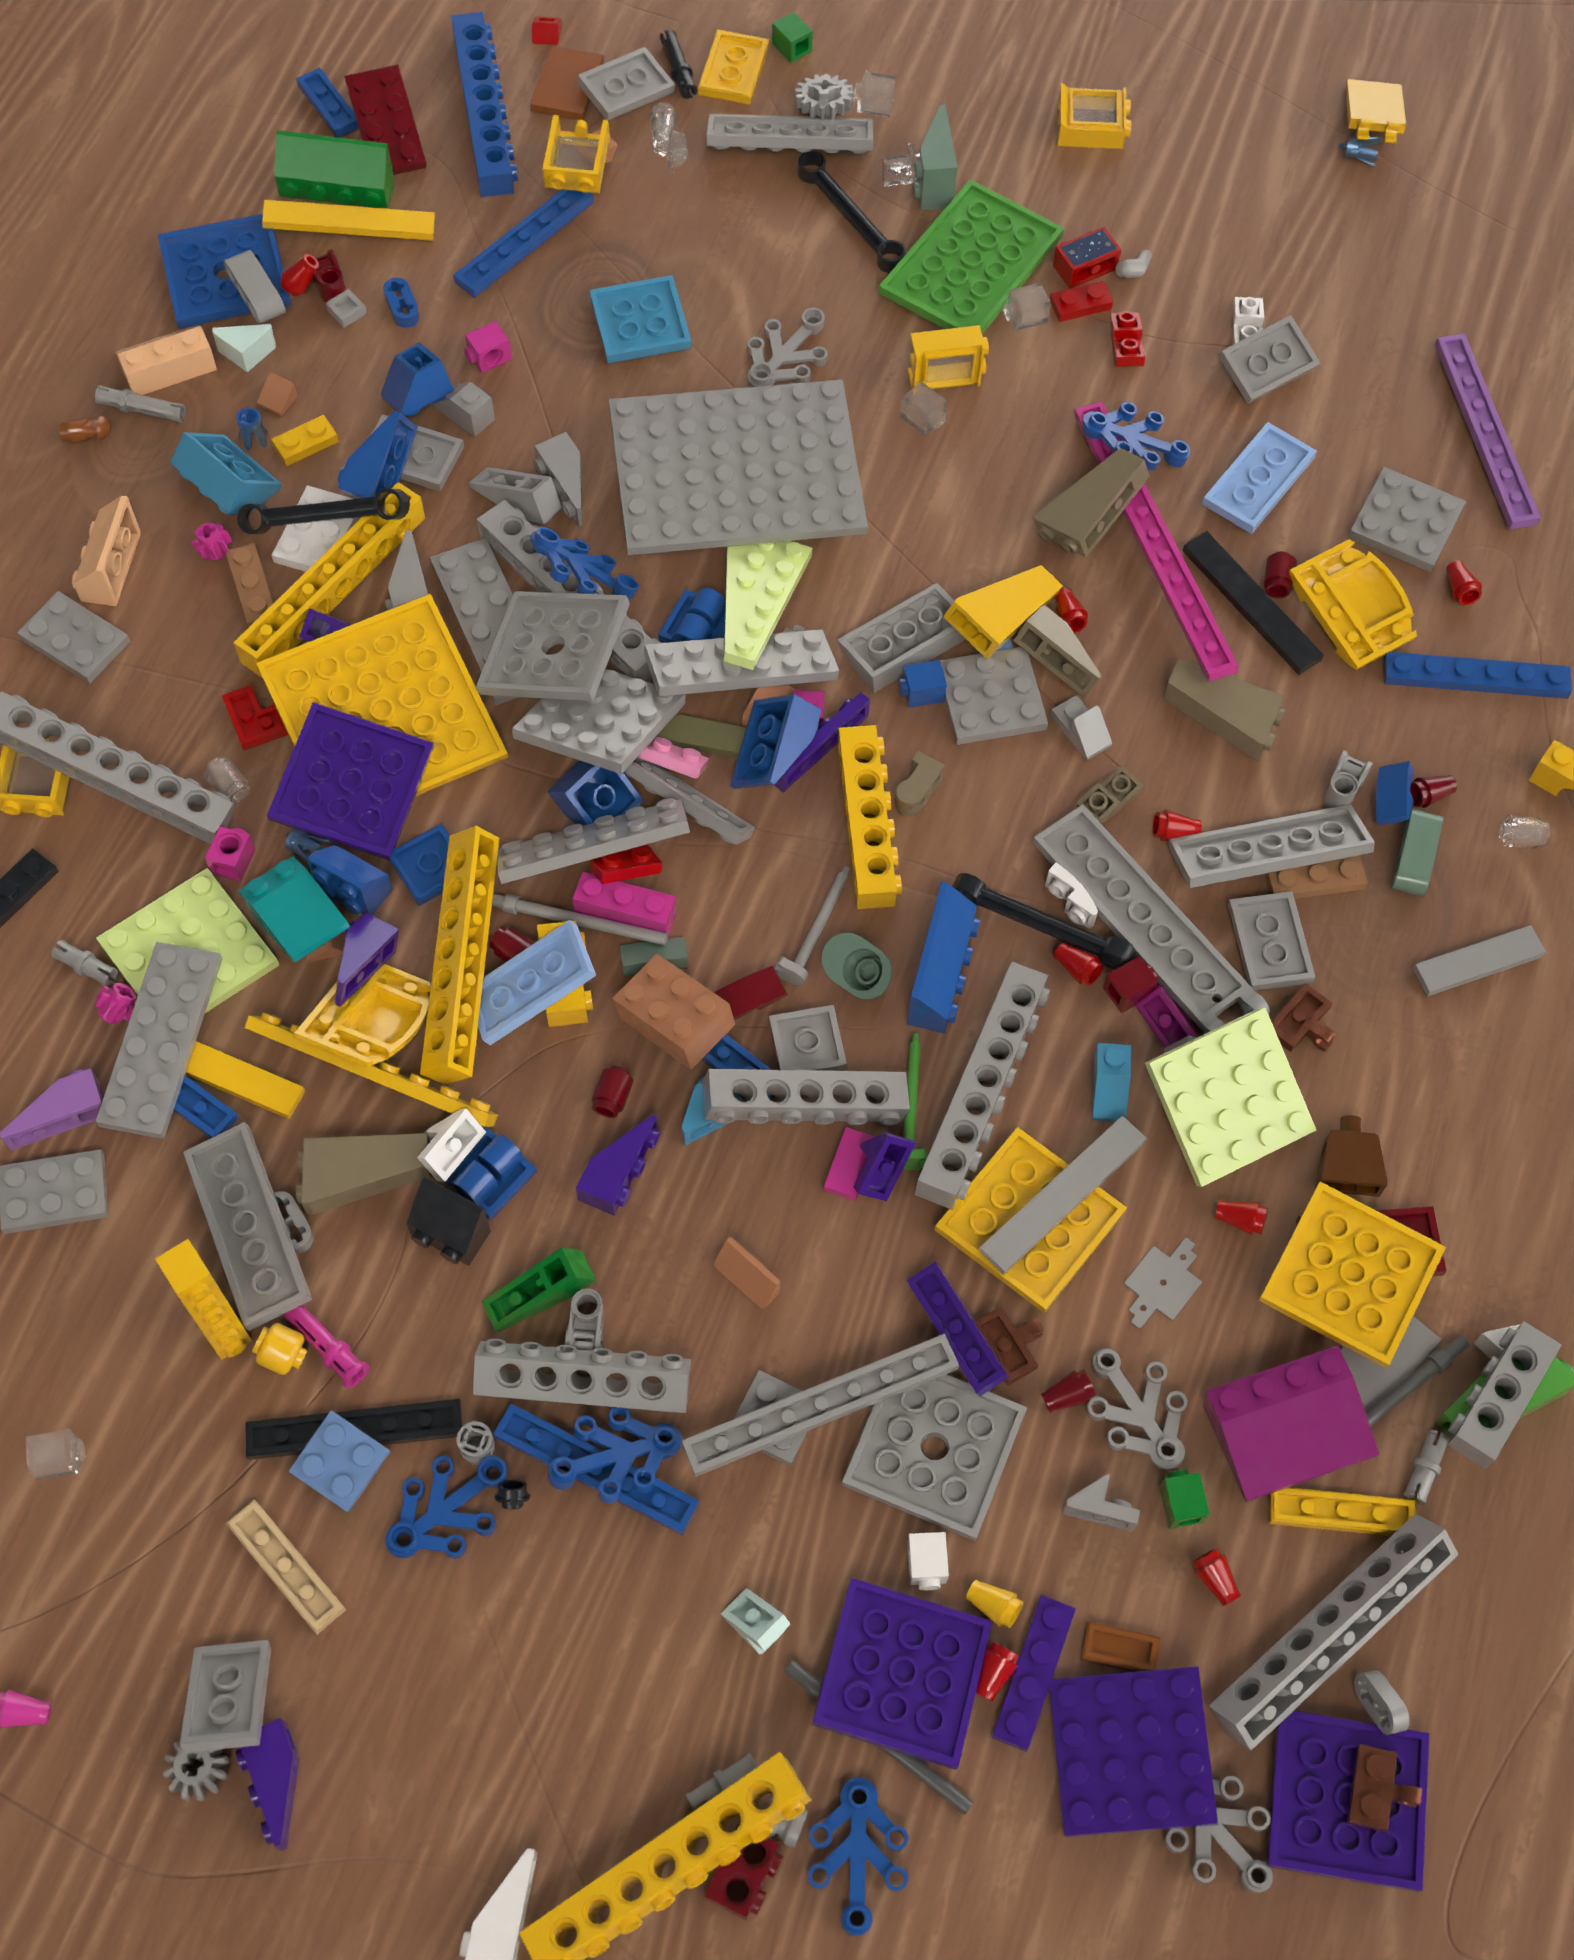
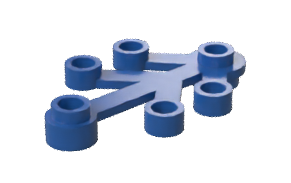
M1125 401L1118 410L1105 415L1101 412H1087L1082 419V430L1086 436L1092 439H1102L1112 450V454L1120 448L1130 453L1133 452L1134 455L1145 460L1149 471L1156 469L1160 462V456L1154 451H1146L1143 446L1164 453L1165 461L1173 467L1184 466L1190 456V447L1182 440L1168 443L1142 434L1150 430L1158 431L1161 428L1165 419L1157 411H1150L1145 420L1124 427L1116 425L1115 423L1120 421L1130 422L1135 417L1137 407L1131 402ZM1115 436L1121 438L1122 441H1118Z
M539 527L530 536L533 548L538 553L546 555L551 563L550 576L555 581L565 583L572 570L579 581V585L576 588L578 594H595L598 587L591 581L588 576L590 575L612 588V595H626L628 600L634 598L639 588L637 581L625 574H619L616 579L608 575L612 573L616 565L615 560L607 555H587L590 547L585 541L580 539H560L555 531L546 527ZM561 558L568 563L569 567L563 564Z
M613 1407L608 1416L610 1428L616 1431L626 1430L642 1439L629 1442L598 1428L596 1421L592 1417L581 1416L575 1422V1436L582 1441L590 1440L608 1450L575 1460L567 1457L554 1459L549 1465L548 1481L554 1488L565 1490L574 1485L577 1475L615 1464L609 1478L604 1479L600 1483L598 1490L599 1499L604 1503L612 1504L619 1499L621 1485L635 1458L649 1454L644 1467L635 1471L632 1480V1486L637 1492L647 1493L653 1488L655 1474L662 1460L673 1457L679 1452L682 1445L681 1433L676 1427L666 1423L651 1427L630 1417V1412L627 1408ZM621 1415L625 1420L617 1422L613 1419V1416ZM581 1425H588L591 1430L584 1432L579 1427ZM664 1436L671 1441L664 1443L659 1440V1437ZM566 1467L570 1471L567 1473H560L557 1470V1468ZM646 1477L650 1482L648 1484H641L637 1479ZM606 1487H611L616 1491V1493L608 1495L603 1491V1489Z
M496 1456L486 1457L478 1466V1475L445 1499L448 1479L453 1476L455 1466L449 1457H437L432 1464L434 1478L428 1511L417 1521H415L417 1502L424 1497L425 1487L418 1478L406 1480L402 1486L404 1501L400 1522L390 1527L385 1538L389 1552L397 1558H409L420 1549L445 1552L448 1557L458 1559L465 1554L467 1549L463 1537L453 1534L443 1538L425 1535V1533L437 1525L476 1530L480 1536L484 1537L493 1534L496 1529V1521L492 1514L482 1512L475 1515L455 1511L485 1488H497L499 1483L507 1479L508 1471L504 1461ZM446 1462L450 1465L446 1473L437 1472L439 1464ZM498 1469L500 1471L498 1478L491 1480L487 1477L489 1470ZM411 1485H419L420 1491L418 1494L412 1496L407 1493ZM482 1519L491 1520V1526L487 1530L478 1528V1524ZM402 1535H409L411 1537V1541L407 1546L398 1545V1540ZM451 1542H461V1549L458 1552H450L449 1545Z
M853 1778L847 1781L840 1793L841 1805L823 1823L813 1825L809 1831L811 1845L822 1849L829 1845L832 1834L851 1817V1834L821 1864H815L810 1868L808 1882L815 1889L825 1888L829 1884L831 1876L850 1858L849 1905L842 1913L841 1924L846 1933L855 1937L867 1933L872 1925V1913L865 1906L866 1859L883 1876L885 1885L889 1890L899 1892L905 1888L908 1882L907 1872L902 1867L894 1866L866 1835L867 1818L885 1836V1843L890 1850L900 1851L908 1843L907 1831L901 1826H895L877 1806V1790L865 1778ZM861 1790L866 1794V1801L863 1804H856L852 1800L854 1791ZM823 1829L827 1832L828 1838L824 1843H817L813 1839L815 1830ZM894 1831H898L903 1835L904 1841L899 1846H895L890 1842L889 1836ZM816 1869L824 1870L827 1875L826 1881L822 1884H817L812 1879V1873ZM892 1872H899L903 1876V1884L898 1887L893 1886L889 1882V1875ZM859 1911L864 1915V1923L861 1926L857 1927L851 1924L850 1914L852 1912Z

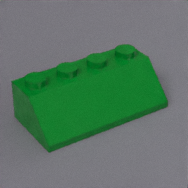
M277 130L274 177L279 196L370 208H389L395 181L388 144Z

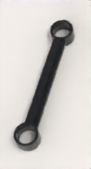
M809 151L800 155L798 159L799 178L805 183L816 184L876 251L878 267L882 271L890 273L906 255L905 246L899 241L887 240L826 171V159L821 153ZM815 165L819 168L810 170L805 168V166ZM895 254L899 256V258L887 259L884 257V255Z
M383 489L376 497L277 508H267L262 504H246L240 508L237 514V522L240 529L247 534H264L272 526L376 515L386 520H400L408 514L410 502L408 496L401 490ZM389 494L396 495L399 500V509L393 516L389 515L385 509V500ZM254 508L260 512L262 519L261 525L256 530L250 526L248 521L249 513Z
M960 873L952 885L953 888L977 905V907L978 905L1094 954L1098 956L1099 961L1112 970L1132 961L1136 953L1134 946L1122 938L1111 936L1105 939L986 888L985 883L974 875Z

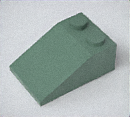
M945 104L939 106L920 148L919 161H915L914 164L915 178L918 180L913 182L914 199H919L920 210L945 209L955 197L958 167Z

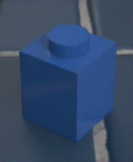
M940 660L904 665L903 677L898 679V687L901 697L906 696L909 708L945 702L947 684Z

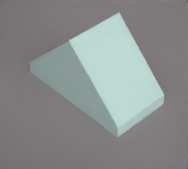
M271 324L213 328V336L218 352L246 372L251 370L276 348Z

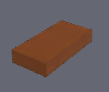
M1088 1621L1085 1628L1081 1660L1132 1672L1156 1670L1161 1637Z

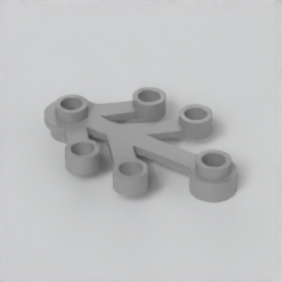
M806 309L802 313V326L783 346L781 322L776 319L766 321L764 333L770 340L772 358L767 363L763 357L765 346L763 339L752 337L748 340L747 352L752 356L753 365L747 374V381L751 387L771 386L775 382L794 380L795 383H807L810 381L811 370L806 365H798L793 369H777L783 364L811 362L814 366L821 367L827 363L828 352L824 347L817 346L811 350L795 351L810 335H816L824 328L825 316L820 309Z
M1100 1349L1092 1359L1091 1369L1098 1378L1109 1379L1128 1409L1109 1405L1102 1397H1094L1087 1405V1415L1095 1421L1105 1419L1142 1428L1149 1438L1148 1440L1129 1436L1124 1428L1114 1427L1106 1437V1443L1112 1450L1120 1451L1125 1449L1149 1455L1152 1463L1163 1470L1177 1468L1185 1456L1184 1446L1177 1438L1181 1413H1183L1188 1403L1186 1396L1179 1391H1173L1167 1396L1164 1405L1168 1413L1162 1432L1154 1418L1160 1386L1167 1376L1165 1365L1161 1362H1152L1147 1366L1144 1373L1147 1382L1142 1403L1119 1369L1121 1366L1119 1355L1112 1349ZM1101 1358H1111L1113 1365L1110 1367L1104 1366L1101 1363ZM1153 1368L1158 1369L1162 1377L1159 1379L1153 1378L1150 1375V1370ZM1170 1399H1179L1182 1407L1174 1408L1170 1404ZM1093 1404H1100L1104 1412L1096 1414L1092 1411L1091 1406ZM1115 1433L1120 1434L1124 1442L1116 1444L1112 1441L1111 1436ZM1165 1445L1171 1447L1173 1455L1165 1456L1161 1451V1447Z
M1228 1776L1223 1780H1213L1215 1795H1221L1226 1801H1235L1243 1794V1784L1237 1777ZM1226 1782H1232L1236 1785L1237 1794L1235 1796H1230L1226 1793ZM1259 1806L1253 1807L1249 1811L1217 1808L1219 1825L1195 1827V1862L1191 1867L1193 1879L1200 1884H1206L1215 1878L1216 1867L1211 1861L1212 1836L1241 1870L1239 1877L1244 1889L1254 1894L1266 1891L1273 1881L1270 1867L1261 1860H1253L1223 1825L1248 1827L1252 1831L1260 1832L1270 1824L1268 1811ZM1253 1812L1262 1814L1264 1818L1262 1826H1256L1252 1822L1251 1816ZM1183 1828L1168 1829L1164 1838L1165 1846L1173 1853L1184 1851L1189 1845L1187 1832ZM1173 1833H1178L1183 1838V1845L1180 1848L1174 1847L1171 1844L1170 1837ZM1199 1864L1208 1866L1210 1875L1207 1879L1201 1878L1198 1875L1197 1867ZM1253 1869H1260L1263 1872L1264 1880L1262 1883L1253 1881L1251 1876Z

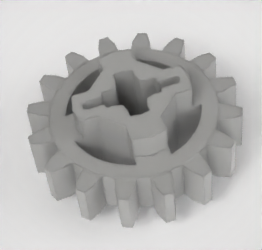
M815 74L812 80L806 77L804 78V83L799 82L798 89H795L796 108L801 109L802 114L810 113V118L818 115L821 120L828 116L835 119V114L844 116L845 110L851 111L852 104H854L853 85H848L847 79L840 81L838 75L830 78L828 74L821 75V77Z

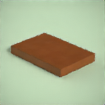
M551 45L530 103L531 111L584 120L591 100L577 84V77L583 72L603 65L604 55Z

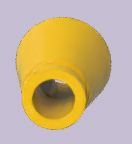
M977 1579L972 1583L966 1595L967 1600L972 1602L974 1606L999 1627L1005 1625L1010 1628L1019 1616L1023 1606V1601L1017 1599L1016 1593L980 1582Z

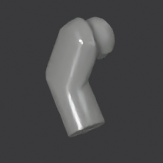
M1143 249L1139 252L1136 259H1126L1123 262H1118L1115 267L1117 276L1129 279L1142 277L1153 255L1149 250Z

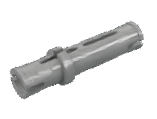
M99 385L95 392L96 404L119 408L121 412H138L182 423L185 419V404L133 393L130 389L117 390L103 385Z

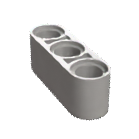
M250 249L223 261L229 278L258 324L286 313L279 293Z

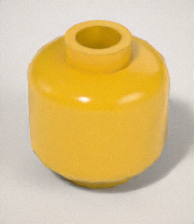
M275 1323L270 1328L264 1326L252 1352L256 1353L257 1364L280 1375H285L292 1367L300 1368L308 1350L302 1347L304 1337L301 1333L280 1323Z

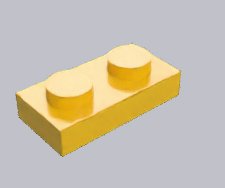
M324 414L271 439L273 447L286 467L339 442L337 433Z

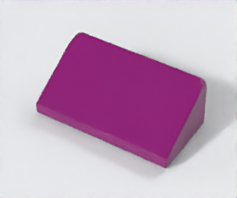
M1161 985L1135 1004L1165 1048L1188 1035L1196 1038L1201 1036L1183 1009Z

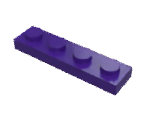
M860 692L853 700H846L834 717L826 718L818 727L811 743L774 786L784 793L838 744L839 728L855 727L869 716L870 699Z
M936 1261L907 1280L939 1334H945L960 1368L976 1394L982 1396L1009 1378V1375Z
M1044 1595L1040 1596L1017 1662L1018 1667L1014 1671L992 1735L993 1739L1022 1751H1028L1050 1687V1679L1053 1678L1076 1608Z

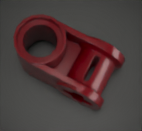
M332 249L327 250L325 255L315 257L319 267L312 278V282L315 283L325 303L346 291L342 271Z

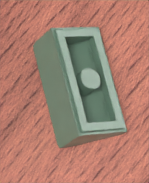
M684 936L668 938L665 946L651 942L619 945L624 976L636 975L656 954H659L679 969L688 967V955Z

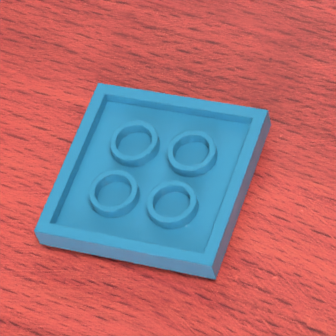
M673 275L589 290L607 364L692 348L691 337Z

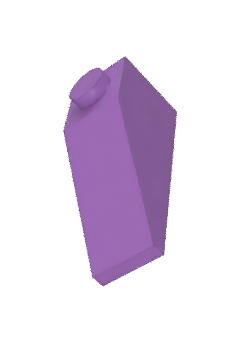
M91 1068L70 1072L67 1077L58 1079L0 1132L1 1139L10 1151L96 1121L104 1097L99 1081Z

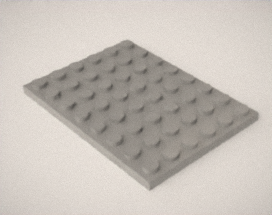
M843 380L609 399L628 555L867 534L868 524Z

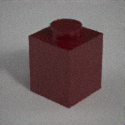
M1139 956L1108 973L1103 989L1118 1010L1123 1013L1134 1007L1137 1002L1156 989L1158 977L1154 968L1149 964L1146 965Z

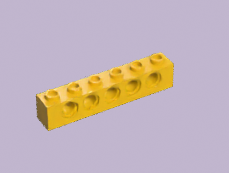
M876 725L841 727L838 730V752L857 909L895 907L897 894H902L901 876L895 875L894 866H898L897 847H891L890 838L895 837L894 820L888 819L887 810H891L890 791H884L883 784L888 782L887 765L881 764L880 756H884L883 737L877 736ZM863 759V760H867V761H869V762H867V763H861V762H858V760ZM865 786H866V787H870V788H872V789H871V790H863V789H861V787H865ZM865 814H873V815H875L876 817H874V818H867V817H865L864 815H865ZM873 841L879 843L880 845L871 846L867 843ZM877 869L882 871L883 873L873 874L870 871Z
M186 1239L155 1258L174 1291L220 1359L222 1360L227 1356L234 1357L244 1351L246 1344L252 1340L190 1240Z

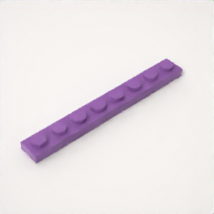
M1465 333L1437 338L1435 348L1509 530L1538 525L1541 519Z

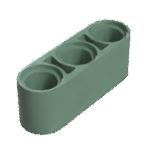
M1412 808L1410 819L1405 824L1391 889L1424 897L1433 869L1443 816Z

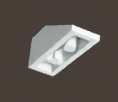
M526 1849L474 1920L471 1932H464L460 1956L465 1957V1960H517L521 1942L519 1932L523 1930L538 1856L536 1850Z

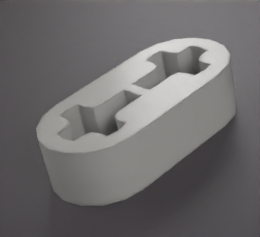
M285 1191L275 1192L274 1195L277 1203L282 1202L290 1216L283 1220L295 1252L302 1253L307 1251L314 1241L310 1225L295 1199ZM295 1225L298 1232L303 1233V1240L297 1243L295 1239H292L293 1236L289 1230L291 1226Z
M1378 1670L1357 1674L1354 1682L1357 1698L1378 1728L1386 1735L1406 1731L1410 1721L1407 1707L1385 1676Z

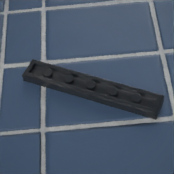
M1208 531L1184 545L1182 551L1298 675L1322 661L1324 654Z
M460 1399L335 1412L382 1445L455 1438L462 1427ZM329 1413L245 1422L247 1459L253 1460L301 1454Z

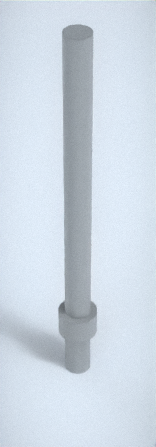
M493 893L492 906L502 908L505 913L517 915L519 912L559 922L576 920L577 926L665 946L667 944L668 933L533 903L521 900V896L507 893L506 896Z

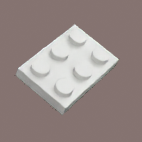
M306 486L297 505L351 500L353 498ZM359 517L287 525L272 553L273 562L306 572L358 521Z

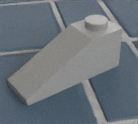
M487 467L469 482L470 488L492 502L498 504L505 499L512 507H518L529 522L537 524L547 523L562 509L552 478L548 476Z
M412 530L405 531L388 584L391 599L385 600L387 611L428 595Z

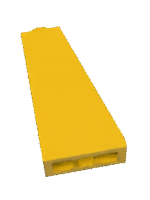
M1040 565L958 597L943 617L988 659L1013 637L1043 604L1047 606L1063 585Z

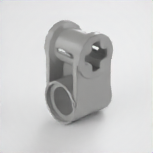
M1343 750L1324 794L1323 801L1325 806L1332 808L1352 804L1373 763L1370 761L1365 763L1348 756V752Z
M582 1289L573 1296L565 1345L574 1346L579 1350L591 1351L595 1348L603 1347L604 1306L602 1298L595 1290ZM586 1302H592L597 1305L595 1312L590 1315L581 1314L579 1308Z

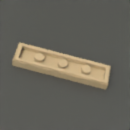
M255 1499L226 1523L317 1635L346 1610Z

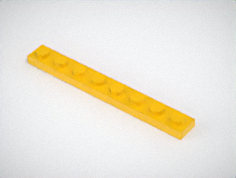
M262 1012L261 1016H248L244 1027L248 1030L454 1114L460 1109L466 1108L481 1126L494 1127L498 1114L489 1111L491 1105L475 1098H472L470 1102L460 1099L459 1091L446 1086H441L440 1090L429 1086V1079L411 1073L410 1078L399 1073L400 1067L385 1061L381 1062L380 1065L374 1064L365 1067L294 1038V1033L300 1026L292 1024L291 1028L285 1027L280 1024L282 1019L272 1014Z

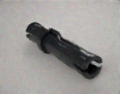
M672 29L664 30L667 39H665L663 33L660 34L659 38L672 69L671 77L677 83L680 95L685 99L692 98L689 89L691 88L694 95L697 93V87L692 78V68L686 63L675 31Z

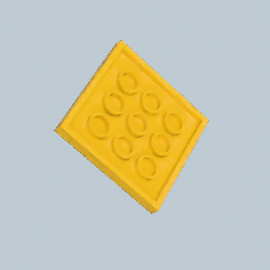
M1017 1127L970 1183L964 1201L957 1199L953 1210L949 1209L935 1225V1231L1045 1314L1124 1215L1127 1207L1100 1187L1096 1188L1004 1275L1000 1273L979 1252V1248L1069 1165Z
M1319 1182L1259 1301L1374 1363L1387 1368L1397 1351L1446 1247L1338 1190Z

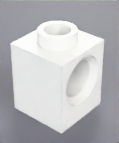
M946 1533L909 1534L907 1552L910 1585H918L919 1590L940 1589V1584H946L949 1577Z

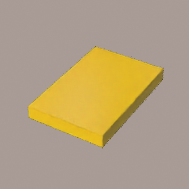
M717 30L698 86V95L751 104L769 48V39Z

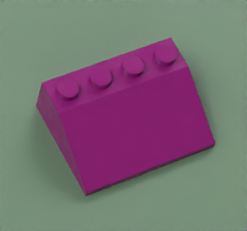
M1338 1345L1206 1391L1203 1407L1245 1502L1379 1456V1451L1354 1377Z

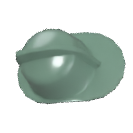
M840 933L833 936L825 944L822 952V966L825 973L832 981L852 995L861 999H874L882 995L888 988L892 979V966L889 958L883 951L853 933Z

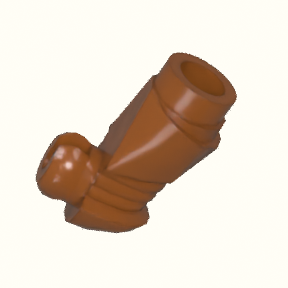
M102 415L96 416L92 420L89 418L69 420L66 423H61L59 426L62 441H69L73 444L95 437L103 440L111 431L109 420Z

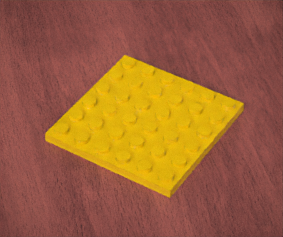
M431 594L256 663L294 747L313 702L434 743V749L415 796L508 758L503 742Z

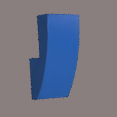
M1410 761L1379 768L1376 788V820L1378 825L1396 824L1410 819L1414 801L1410 792L1414 772Z

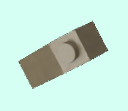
M1044 604L1025 622L1013 640L1084 698L1102 676L1068 623Z

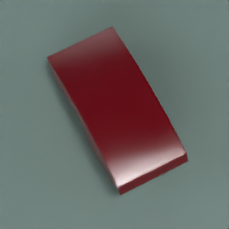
M774 966L752 973L713 992L729 1003L734 1021L755 1009L762 1010L788 995Z

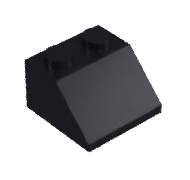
M426 1177L423 1178L406 1223L412 1235L411 1239L424 1248H429L431 1245L440 1250V1255L451 1263L458 1264L460 1261L469 1266L491 1232L484 1208Z

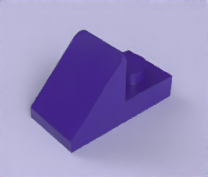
M883 1133L861 1143L860 1148L868 1159L854 1185L857 1193L887 1201L916 1145L914 1140Z

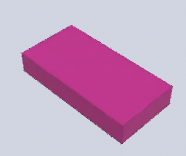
M845 1127L823 1191L856 1201L858 1193L854 1189V1185L868 1159L860 1148V1144L875 1136Z

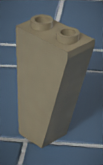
M1122 448L1118 449L1034 515L1033 520L1038 529L1037 534L1046 542L1054 541L1060 544L1070 554L1077 553L1086 558L1150 477L1145 460Z
M1179 658L1164 695V700L1258 761L1263 750L1270 752L1276 736L1275 733L1271 732L1273 725L1280 726L1286 710L1280 708L1284 695L1230 676L1208 682L1201 666Z
M427 1133L305 1138L303 1151H298L297 1155L298 1170L302 1171V1183H297L296 1186L297 1203H302L306 1214L312 1215L421 1181L424 1177L430 1178L431 1173L417 1158L430 1143Z

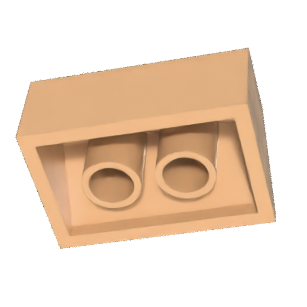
M198 324L115 352L130 389L133 393L144 395L217 370L210 345L202 327Z
M120 496L99 509L96 520L92 521L90 525V538L87 546L82 548L81 564L79 569L74 572L72 578L73 588L76 589L81 602L117 606L141 535L127 496Z

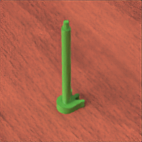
M913 1034L912 1042L909 1044L907 1085L910 1110L904 1117L903 1138L914 1141L921 1052L919 1034ZM913 1148L903 1169L922 1170L928 1157L926 1149L919 1150Z

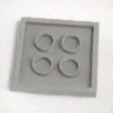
M1384 467L1348 538L1431 573L1466 501Z
M1022 647L996 651L988 659L982 654L940 660L947 684L945 703L956 745L1047 730L1048 721L1028 652Z

